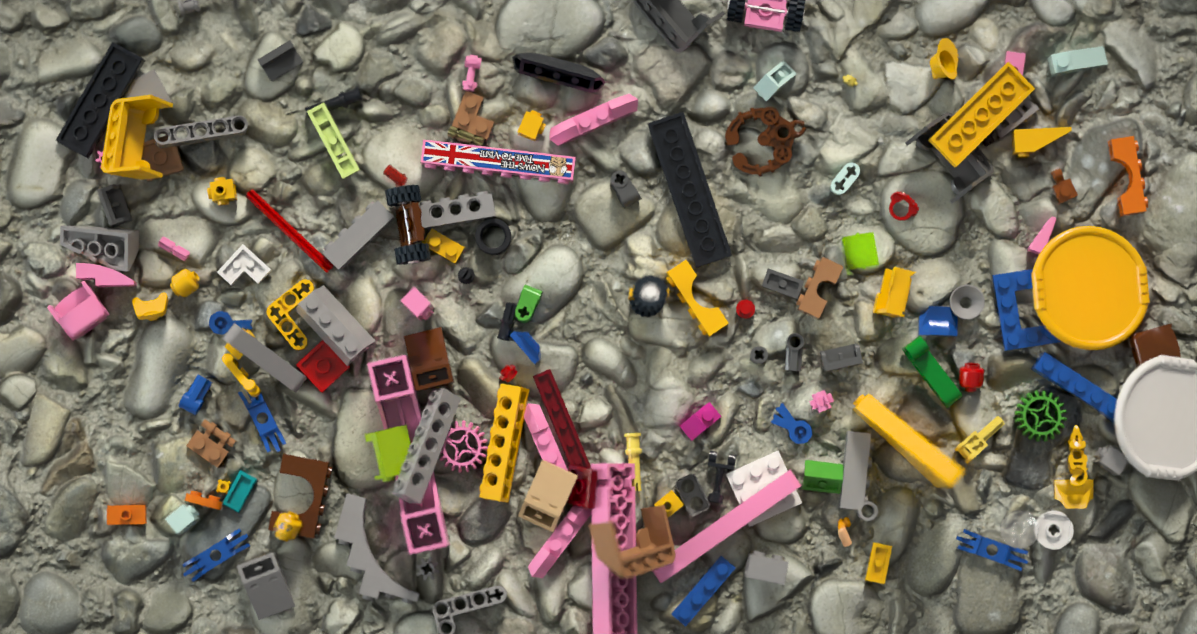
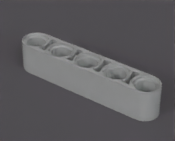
M233 116L163 127L155 131L154 141L158 147L168 148L238 137L246 133L248 122L243 116ZM236 122H242L244 124V128L242 130H237L234 128V124ZM217 125H223L225 127V131L223 133H218L215 131V127ZM198 128H204L206 130V134L204 136H199L196 134V130ZM179 131H185L187 133V137L185 139H180L177 137V133ZM160 134L168 136V140L165 142H160L157 138Z
M234 323L223 337L226 342L295 393L306 381L307 377L237 324Z

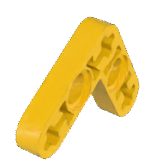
M303 279L271 303L266 310L267 316L288 343L298 351L304 350L308 346V339L288 313L294 310L299 302L315 290L314 284L307 279ZM302 284H310V291L308 293L305 291L302 292L300 295L303 296V298L301 299L295 292H293L295 289H297L298 292L303 289V287L301 286ZM288 295L295 296L296 302L294 305L289 306L286 304L285 299ZM273 307L276 309L280 308L279 314L281 317L287 316L279 324L276 323V321H279V318L275 315L271 316L273 312L271 309ZM291 322L293 325L292 330L284 332L282 329L283 323ZM298 330L299 333H296V336L304 339L302 341L303 346H295L296 340L294 337L289 339L288 336Z

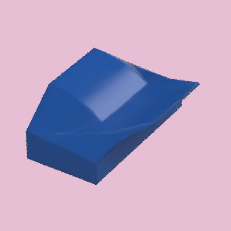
M929 306L927 311L919 316L918 336L957 337L958 317L953 314L950 307Z
M514 331L510 334V337L534 365L541 361V348L528 332Z

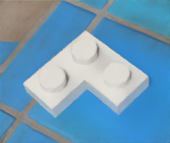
M242 244L217 273L230 285H233L244 272L260 284L272 270Z

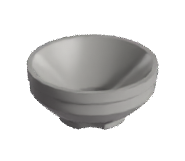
M961 285L952 292L949 304L952 312L957 317L969 320L977 317L983 311L985 299L977 287ZM964 297L969 298L971 301V306L968 309L962 308L960 305V300Z

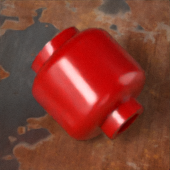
M965 363V366H962L959 370V385L968 392H976L977 388L983 386L984 369L977 363Z

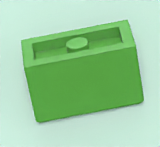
M805 460L802 482L803 490L841 493L843 464Z

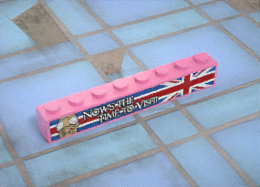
M423 140L421 164L425 165L427 169H436V166L444 167L445 171L463 169V173L474 174V171H481L482 175L493 176V173L501 174L500 177L512 178V175L520 176L519 179L531 180V177L539 178L538 181L540 182L558 180V184L565 185L573 182L576 157L432 140Z

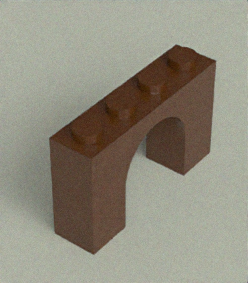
M283 454L279 473L306 479L314 491V499L309 509L301 514H297L299 516L298 519L302 523L298 536L316 538V535H320L322 524H319L320 516L324 515L325 505L322 504L323 498L327 497L329 486H326L327 478H331L333 467H330L329 462ZM271 512L268 530L274 531L273 527L279 515L283 512Z

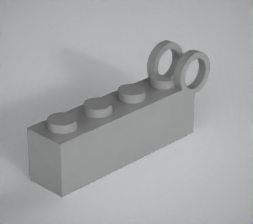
M847 431L839 508L857 510V515L860 519L871 521L877 516L878 509L873 502L868 501L865 490L870 485V476H867V471L872 466V457H869L870 449L873 450L874 438H871V433ZM864 505H870L873 509V514L869 518L862 515L861 510Z

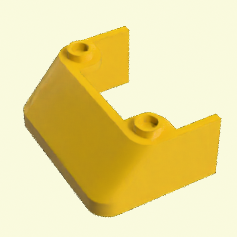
M153 95L116 99L111 104L101 164L102 171L110 175L141 180L162 178V173L151 170L149 162L141 159L146 126L157 121L159 109L172 108L173 103Z

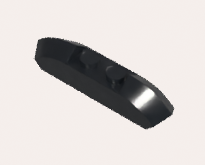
M519 53L512 57L514 69L519 74L589 93L598 92L606 83L597 72L576 63L538 53Z

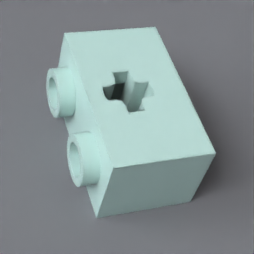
M189 504L181 505L165 518L176 534L185 533L201 519L198 516L200 512L197 508Z

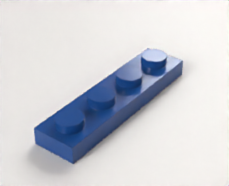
M720 556L671 615L686 627L736 568L723 556Z

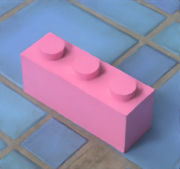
M415 287L401 300L420 321L423 319L425 321L428 320L434 313L432 311L434 309L433 305Z

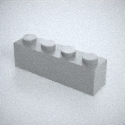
M372 201L365 208L366 212L362 216L359 214L352 220V226L348 229L344 228L337 235L339 238L334 243L331 241L324 247L325 251L323 254L339 271L345 268L395 219L379 201Z

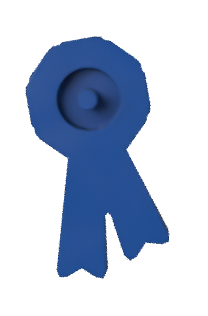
M217 311L210 316L209 327L216 334L223 335L227 333L234 323L244 329H253L251 319L233 320L224 311Z
M783 403L780 404V407L775 408L783 418L774 414V419L771 423L789 430V437L793 442L797 444L807 443L812 436L811 426L803 420L795 421Z

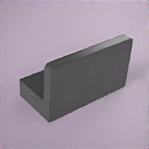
M290 40L257 59L270 81L276 80L303 63Z

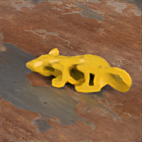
M1075 425L1068 440L1069 457L1067 465L1069 472L1072 474L1069 481L1073 487H1080L1087 480V455L1084 454L1086 442L1083 441L1078 425ZM1084 473L1083 480L1078 483L1076 481L1077 478Z

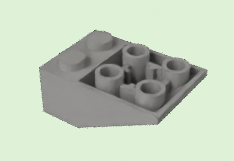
M276 552L237 565L241 580L259 620L295 607Z

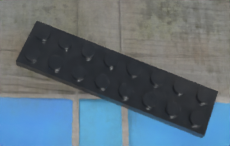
M684 112L647 123L695 268L731 257L732 253Z

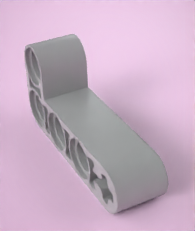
M500 585L436 602L433 607V614L439 634H446L442 631L444 623H450L452 626V631L447 634L455 633L456 624L453 615L503 602L507 597L506 589ZM495 589H498L499 592L503 591L504 595L501 596L500 600L497 597L490 598L492 602L488 603L486 591H489V595L496 592ZM476 594L484 596L485 601L482 605L475 603L474 597ZM458 599H463L466 602V607L463 610H459L456 607L455 603ZM439 604L446 605V614L441 615L437 612Z

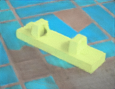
M323 102L307 111L342 179L360 171L325 103Z

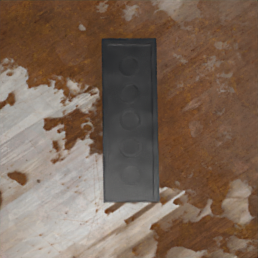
M112 42L55 141L89 159L107 128L111 104L116 99L125 97L145 59Z

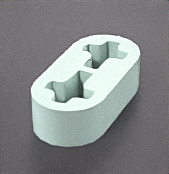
M847 163L830 185L833 194L842 195L849 189L860 174V168L857 164ZM852 167H854V173L856 175H850V177L847 179L845 177L848 173L847 168L851 169ZM843 179L845 181L842 186L844 190L839 189L837 191L834 183H840Z

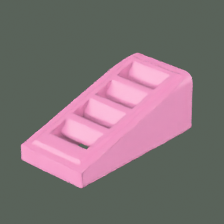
M1052 216L1045 223L1027 251L1040 254L1049 242L1056 217Z

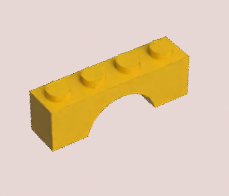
M684 260L667 272L668 277L666 280L671 287L675 286L679 291L677 293L678 298L682 303L686 302L689 307L688 313L692 319L696 318L700 323L698 328L703 335L707 334L710 337L729 324L718 307L705 308L695 301L692 295V283L697 275L687 260Z

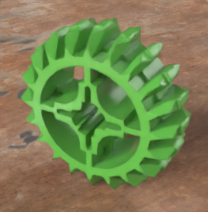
M1035 390L1033 393L1034 397L1031 393H1027L1028 400L1024 397L1020 399L1024 405H1016L1021 411L1014 412L1015 415H1020V418L1015 419V422L1021 421V425L1017 429H1025L1022 432L1023 436L1029 432V440H1032L1035 435L1036 442L1040 441L1041 436L1042 440L1046 442L1048 441L1047 435L1050 439H1054L1053 432L1057 435L1061 433L1058 427L1064 428L1065 425L1060 423V421H1067V418L1061 417V414H1065L1067 411L1060 410L1064 403H1056L1059 400L1058 396L1053 400L1051 399L1053 396L1052 392H1049L1046 397L1045 390L1041 391L1040 396L1038 390ZM1036 400L1044 401L1038 410L1028 407ZM1049 404L1055 411V419L1048 414ZM1041 411H1042V412H1043L1042 415H1043L1046 419H1040V421H1039V420H1038V419H1039V416H1037V414H1035V413H1041ZM1026 413L1033 418L1032 428L1027 423ZM1043 422L1053 425L1045 432L1037 431Z

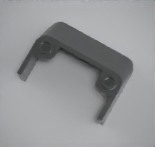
M633 0L636 7L668 45L678 53L683 52L695 43L725 15L722 11L711 19L704 13L694 17L680 0Z
M947 112L925 126L905 144L908 146L916 141L920 149L933 150L954 177L951 181V189L957 196L950 200L953 204L994 172V168L978 146L954 168L929 142V139L953 116Z

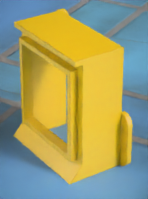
M894 267L893 270L885 269L880 293L876 294L873 313L892 318L904 317L905 315L902 312H905L912 281L910 277L916 272Z

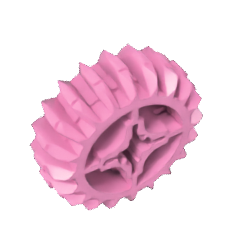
M455 421L456 428L450 426V431L440 452L444 456L439 460H447L444 465L445 467H448L450 463L453 464L451 467L452 471L458 466L459 473H462V467H465L466 472H469V465L476 469L477 467L474 464L476 461L479 464L483 463L479 457L486 458L487 455L482 453V450H487L488 447H482V444L488 441L487 439L481 440V437L485 435L484 432L477 434L480 429L479 426L473 430L472 422L466 427V421H462V426L459 427L458 421ZM457 431H465L463 437L458 441L449 438ZM471 433L477 439L478 450L470 447L468 443ZM465 440V442L467 443L465 444V446L471 449V451L466 449L462 450V452H460L459 454V448H457V445H454L453 442L457 444H462V442ZM447 444L452 445L456 449L454 460L447 453ZM471 453L475 455L470 461L459 463L463 454Z

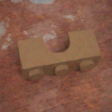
M822 257L820 261L816 260L812 269L815 273L812 278L808 277L804 287L807 290L804 295L800 294L796 303L799 306L797 310L818 320L827 301L818 296L817 286L822 282L835 285L844 266L825 257Z

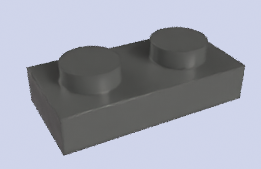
M768 268L761 287L798 299L804 281Z

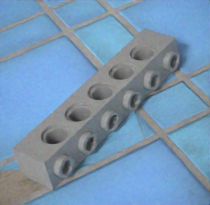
M433 388L429 394L426 408L422 412L419 426L415 430L414 439L408 448L407 457L401 466L400 475L394 485L395 488L392 494L408 503L421 504L461 400L460 397L445 388Z

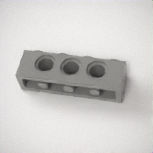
M488 191L476 193L477 196L473 197L465 194L458 196V199L450 200V197L439 199L437 203H431V201L420 202L419 208L422 212L421 223L424 230L496 218L492 193L488 194ZM473 202L480 204V209L476 212L471 211L469 208ZM455 205L461 207V212L458 215L451 213V208ZM441 209V217L434 218L432 216L433 210Z

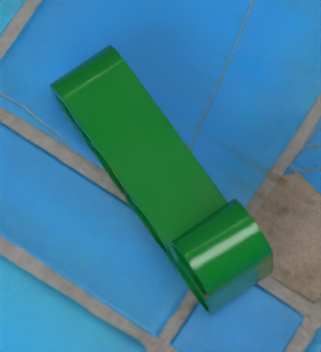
M918 336L902 348L904 354L946 408H949L963 397L959 389L930 353L929 346L921 336Z

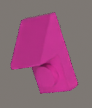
M708 402L680 427L692 441L722 416Z

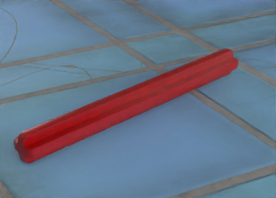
M253 189L246 194V197L326 273L333 268L332 263Z

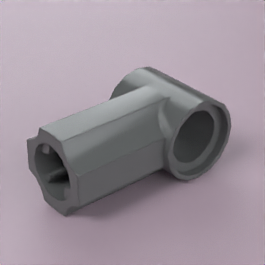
M793 333L786 338L784 370L801 371L804 339L800 334ZM793 336L798 337L800 340V345L796 348L792 347L789 342Z

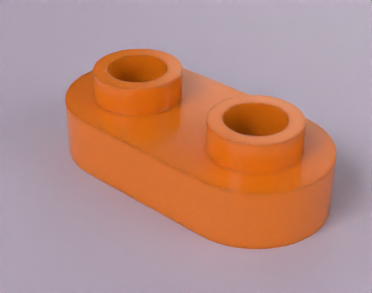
M191 490L190 494L186 493L184 500L219 510L222 509L223 502H220V497L209 495L208 498L202 497L201 492Z

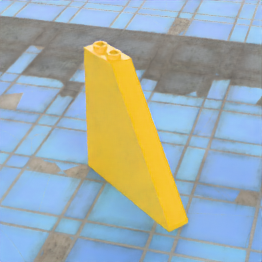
M862 394L853 402L855 407L852 410L936 488L951 487L965 472L870 394L865 396Z

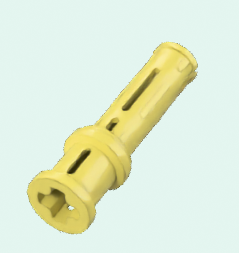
M625 433L624 437H626L627 445L625 453L628 455V463H635V479H632V487H635V491H642L639 456L642 452L640 448L641 433Z

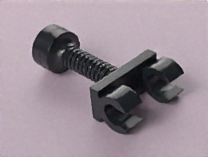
M710 451L707 466L716 467L717 474L715 476L714 491L709 493L708 501L723 504L724 496L720 492L722 476L725 469L734 470L736 455L729 454L727 465L716 463L717 452Z

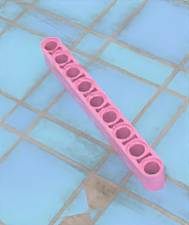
M791 470L787 471L675 550L676 557L672 564L654 569L652 572L658 581L663 583L801 486L800 482Z

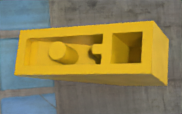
M1072 127L1013 130L1011 132L1013 155H1018V158L1030 157L1029 154H1033L1070 133Z

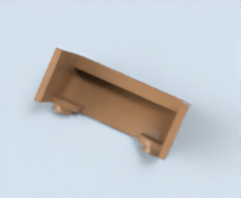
M665 505L641 509L645 528L638 530L636 534L637 546L621 552L613 521L590 524L589 528L596 557L621 578L633 577L672 564L676 554Z

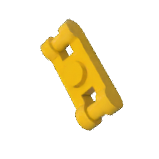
M224 354L222 361L252 397L259 396L260 388L253 380L247 379L249 375L244 368H238L239 363L232 354Z

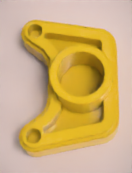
M161 293L158 298L150 301H142L137 297L133 298L132 303L137 318L139 320L147 319L154 321L164 316L168 304L167 294Z

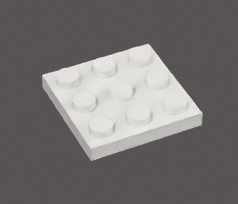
M776 451L727 473L726 477L740 505L786 473L787 468L779 451ZM797 490L748 523L749 527L801 504L802 502Z

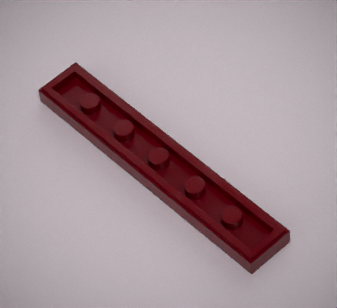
M548 369L534 375L533 379L569 465L591 468L551 370Z

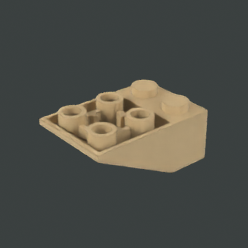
M542 460L518 517L554 532L578 475Z

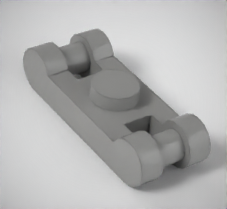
M1029 95L1004 119L1008 124L1006 128L1001 123L995 128L1000 139L1039 110L1038 106H1034L1031 102ZM1022 105L1026 106V108L1028 109L1027 112H1024L1022 110Z

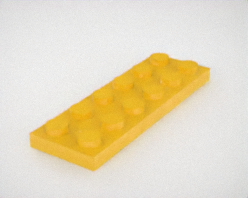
M1008 61L929 139V142L954 168L957 167L1035 88Z

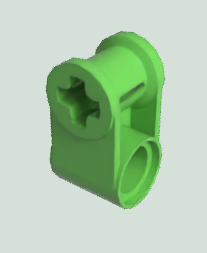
M524 285L515 309V315L519 322L528 323L531 321L543 291ZM524 309H527V313L529 315H525L524 318H521V314L519 312H523Z

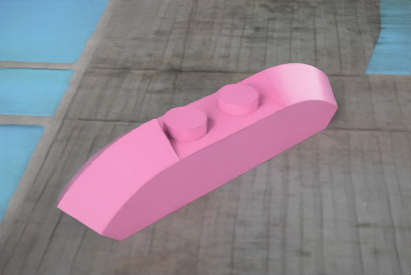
M626 94L574 116L552 127L549 139L558 146L631 115L637 111L638 99L631 94Z
M528 403L524 419L542 460L568 471L540 405Z
M575 505L571 508L528 565L532 577L544 578L590 517L591 509Z

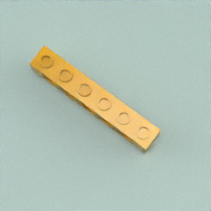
M500 384L497 392V406L494 409V422L490 430V444L486 451L487 460L483 467L484 476L479 489L480 498L509 502L529 389ZM511 401V402H512V405H511V407H510V409H509V408H508V404H509V402ZM508 420V426L505 428V422ZM504 439L505 443L502 447L501 442ZM501 458V464L498 466V460ZM497 477L498 481L495 485L494 480Z

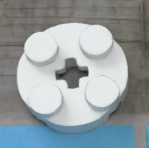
M1048 511L1041 514L1035 522L1034 535L1037 542L1045 548L1060 549L1069 543L1073 537V524L1062 512ZM1053 524L1059 529V532H1056L1054 536L1049 531Z

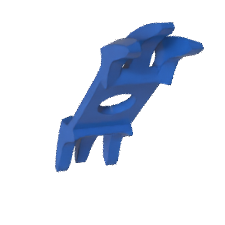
M242 391L238 392L260 434L267 453L271 451L267 436L270 438L276 451H281L274 433H277L283 445L286 444V441L262 393L260 392L258 396L259 400L248 393L252 402L249 404ZM262 412L268 415V421L265 424H260L257 420L258 414Z
M240 528L215 545L183 563V567H186L198 561L183 575L187 576L202 568L203 570L191 579L193 582L214 567L250 547V544L247 543L235 550L233 549L249 536L245 534L229 542L231 538L241 532ZM215 549L221 552V558L218 561H213L210 557V553Z
M966 529L963 530V533L976 538V541L960 536L956 538L965 544L973 546V549L958 545L957 549L996 561L1019 571H1022V567L1008 562L1009 559L1028 564V560L1011 554V551L1027 555L1028 551L994 541ZM990 544H994L998 549L994 556L989 555L986 551Z

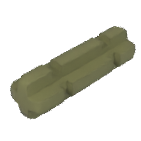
M450 126L447 135L451 138L456 137L459 141L470 145L474 144L475 146H483L484 138L475 137L474 134L461 129L459 131L458 128Z

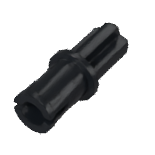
M506 303L503 318L500 319L501 326L497 339L509 341L512 325L515 324L513 321L517 307L516 304Z

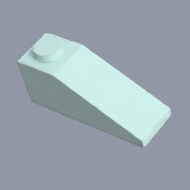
M1104 46L1052 54L1048 58L1052 77L1108 65Z

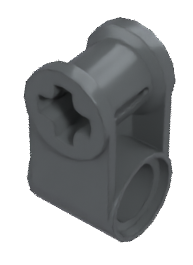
M624 171L614 172L610 183L622 206L627 208L641 200L640 194ZM617 175L619 178H624L622 184L615 182Z

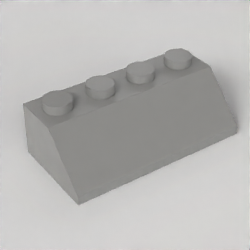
M324 285L312 291L296 307L295 311L347 366L375 343L373 337Z

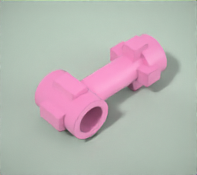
M470 55L465 58L464 67L468 68L466 81L462 82L464 91L474 92L477 87L474 77L475 70L480 69L481 58H478V56Z

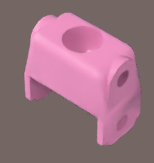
M85 280L81 282L83 287L66 296L55 308L52 305L47 307L55 320L73 341L81 338L103 322L109 315L95 291Z

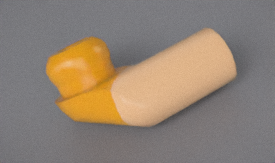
M848 517L838 520V535L844 547L852 544L846 529L851 526Z

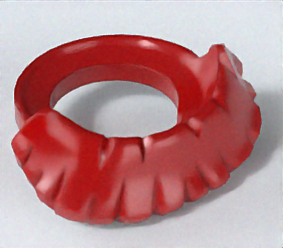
M897 191L890 196L889 212L894 219L904 221L918 214V204L909 195ZM905 200L909 203V211L907 215L899 217L893 212V207L897 202Z

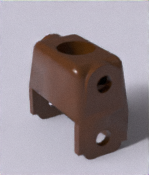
M1172 324L1155 327L1130 336L1129 341L1136 368L1160 355L1181 358L1178 341L1171 328Z

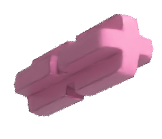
M162 237L158 242L160 248L169 253L173 252L172 255L182 261H186L190 255L188 250L179 245L176 246V243L166 237Z

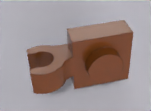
M1060 168L1051 172L1056 182L1052 189L1059 204L1078 196L1071 179L1064 180Z

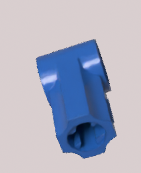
M198 374L189 391L181 398L178 406L196 416L213 382Z

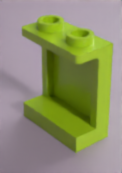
M407 425L365 434L366 442L373 441L380 475H376L375 480L383 479V482L395 480L394 476L398 475L399 477L401 466L405 462L408 448L411 445Z

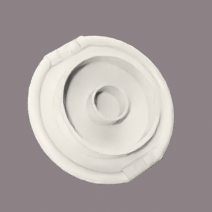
M1160 355L1148 360L1135 369L1128 377L1118 396L1115 409V430L1118 443L1130 464L1146 477L1179 481L1197 472V363L1193 359Z

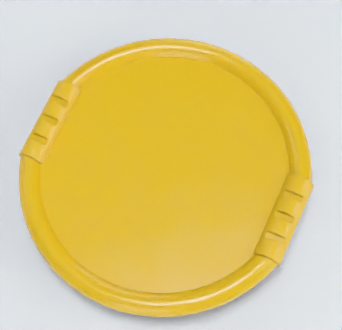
M1080 226L1058 234L1040 252L1031 273L1034 310H1036L1041 322L1057 339L1075 348L1103 350L1120 344L1137 330L1145 317L1150 303L1147 266H1145L1141 256L1125 238L1102 227Z

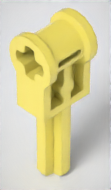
M996 416L979 433L973 431L954 450L958 451L968 464L988 446L986 441L1004 426V421L999 416Z

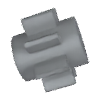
M429 557L428 562L421 558L422 564L416 565L417 568H420L417 576L424 575V581H426L427 576H430L433 580L434 572H440L435 569L438 562L434 564L431 562L432 557ZM429 563L433 571L425 574L423 566H427Z

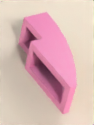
M76 263V279L95 280V286L97 287L137 286V282L116 270L95 264Z

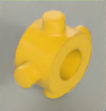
M221 479L218 480L217 493L227 494L232 483L230 481H222Z

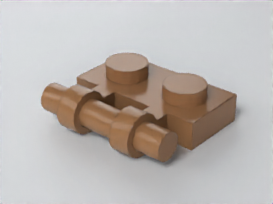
M204 419L201 426L206 429L205 433L203 434L197 430L186 446L219 468L229 454V451L223 447L226 443L233 447L236 440L228 432L224 433L217 428L215 423H210ZM212 434L220 438L218 444L210 439Z

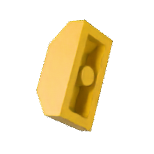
M1087 479L1085 484L1080 487H1073L1069 482L1070 480H1054V499L1060 501L1065 509L1087 508L1090 500L1094 499L1093 479Z

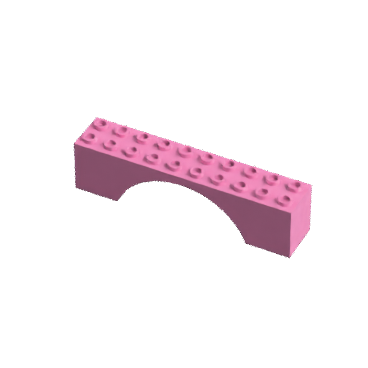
M403 355L367 363L384 429L407 425L412 444L415 430L419 426L422 415L409 358ZM433 470L421 504L408 503L399 498L401 518L409 554L450 545Z

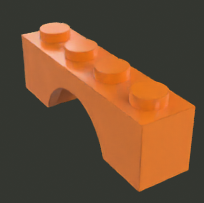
M1134 136L1111 139L1108 141L1110 159L1121 164L1129 175L1127 190L1117 198L1120 217L1142 214L1147 211L1148 199L1144 197L1143 193L1145 181L1140 175L1142 163L1137 157V152L1139 151L1138 142L1134 140Z

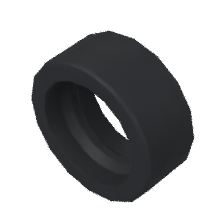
M496 218L481 222L475 233L479 249L485 254L492 256L505 252L512 240L511 230L508 225ZM489 226H498L505 234L504 242L497 248H490L483 242V232Z

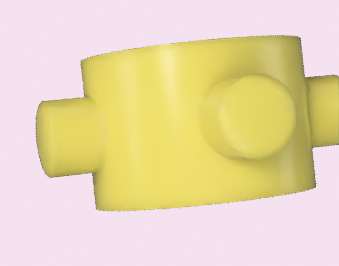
M850 75L843 76V82L851 87L858 85L857 79Z

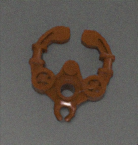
M774 107L750 108V111L739 112L738 116L727 128L725 139L727 145L731 146L739 143L740 137L737 130L741 125L745 124L744 120L753 118L756 121L758 120L757 118H760L768 126L758 136V143L761 146L775 147L773 152L774 159L772 161L769 160L768 165L759 167V164L755 166L749 165L746 156L742 153H737L732 157L734 166L742 172L758 175L759 177L768 172L774 173L775 170L791 161L793 157L791 148L794 139L802 136L807 130L806 127H803L800 132H796L794 127L797 124L804 126V121L793 120L789 122L782 118ZM780 129H788L789 134L786 138L779 137Z

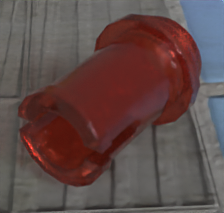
M391 164L383 172L384 175L396 183V186H404L408 180L405 173L402 174Z

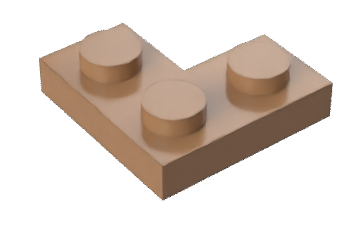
M465 91L452 126L488 140L494 122L477 115L484 97Z

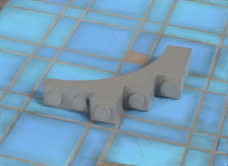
M347 493L334 538L339 539V544L349 546L350 543H353L347 566L351 567L350 571L361 573L362 570L365 571L359 594L363 595V599L374 601V598L378 599L380 593L384 592L383 596L394 599L395 596L402 597V601L413 604V601L417 602L420 593L409 590L394 581L383 571L372 554L365 532L367 498Z

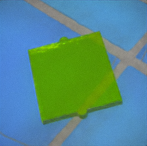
M873 232L856 233L855 235L842 237L848 270L865 269L869 266L879 265Z

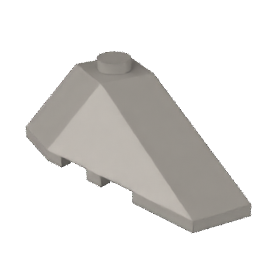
M62 225L60 226V245L78 254H83L94 262H100L106 265L105 267L128 272L139 251V230Z

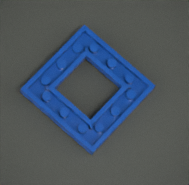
M1033 269L992 275L1004 351L1062 342L1052 335L1044 325L1021 329L1015 291L1033 289L1031 276Z

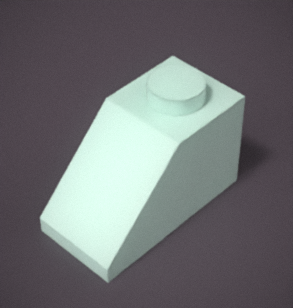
M783 60L765 74L753 88L758 92L759 96L768 101L796 75V72Z

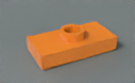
M146 505L107 506V525L147 524Z

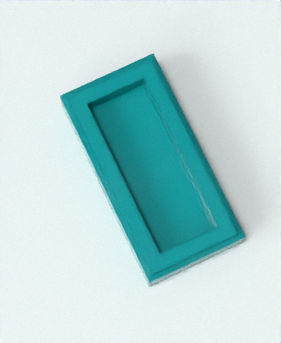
M240 470L223 501V505L240 513L258 479Z

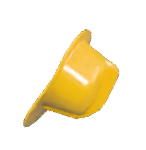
M943 38L939 41L937 53L930 59L932 78L955 79L957 77L958 52L950 39Z

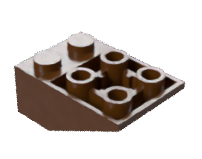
M441 327L404 336L411 373L417 392L455 383Z

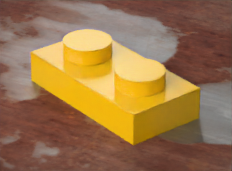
M432 228L423 242L429 245V250L454 264L457 263L465 249L464 246Z
M872 543L865 580L885 584L892 546Z

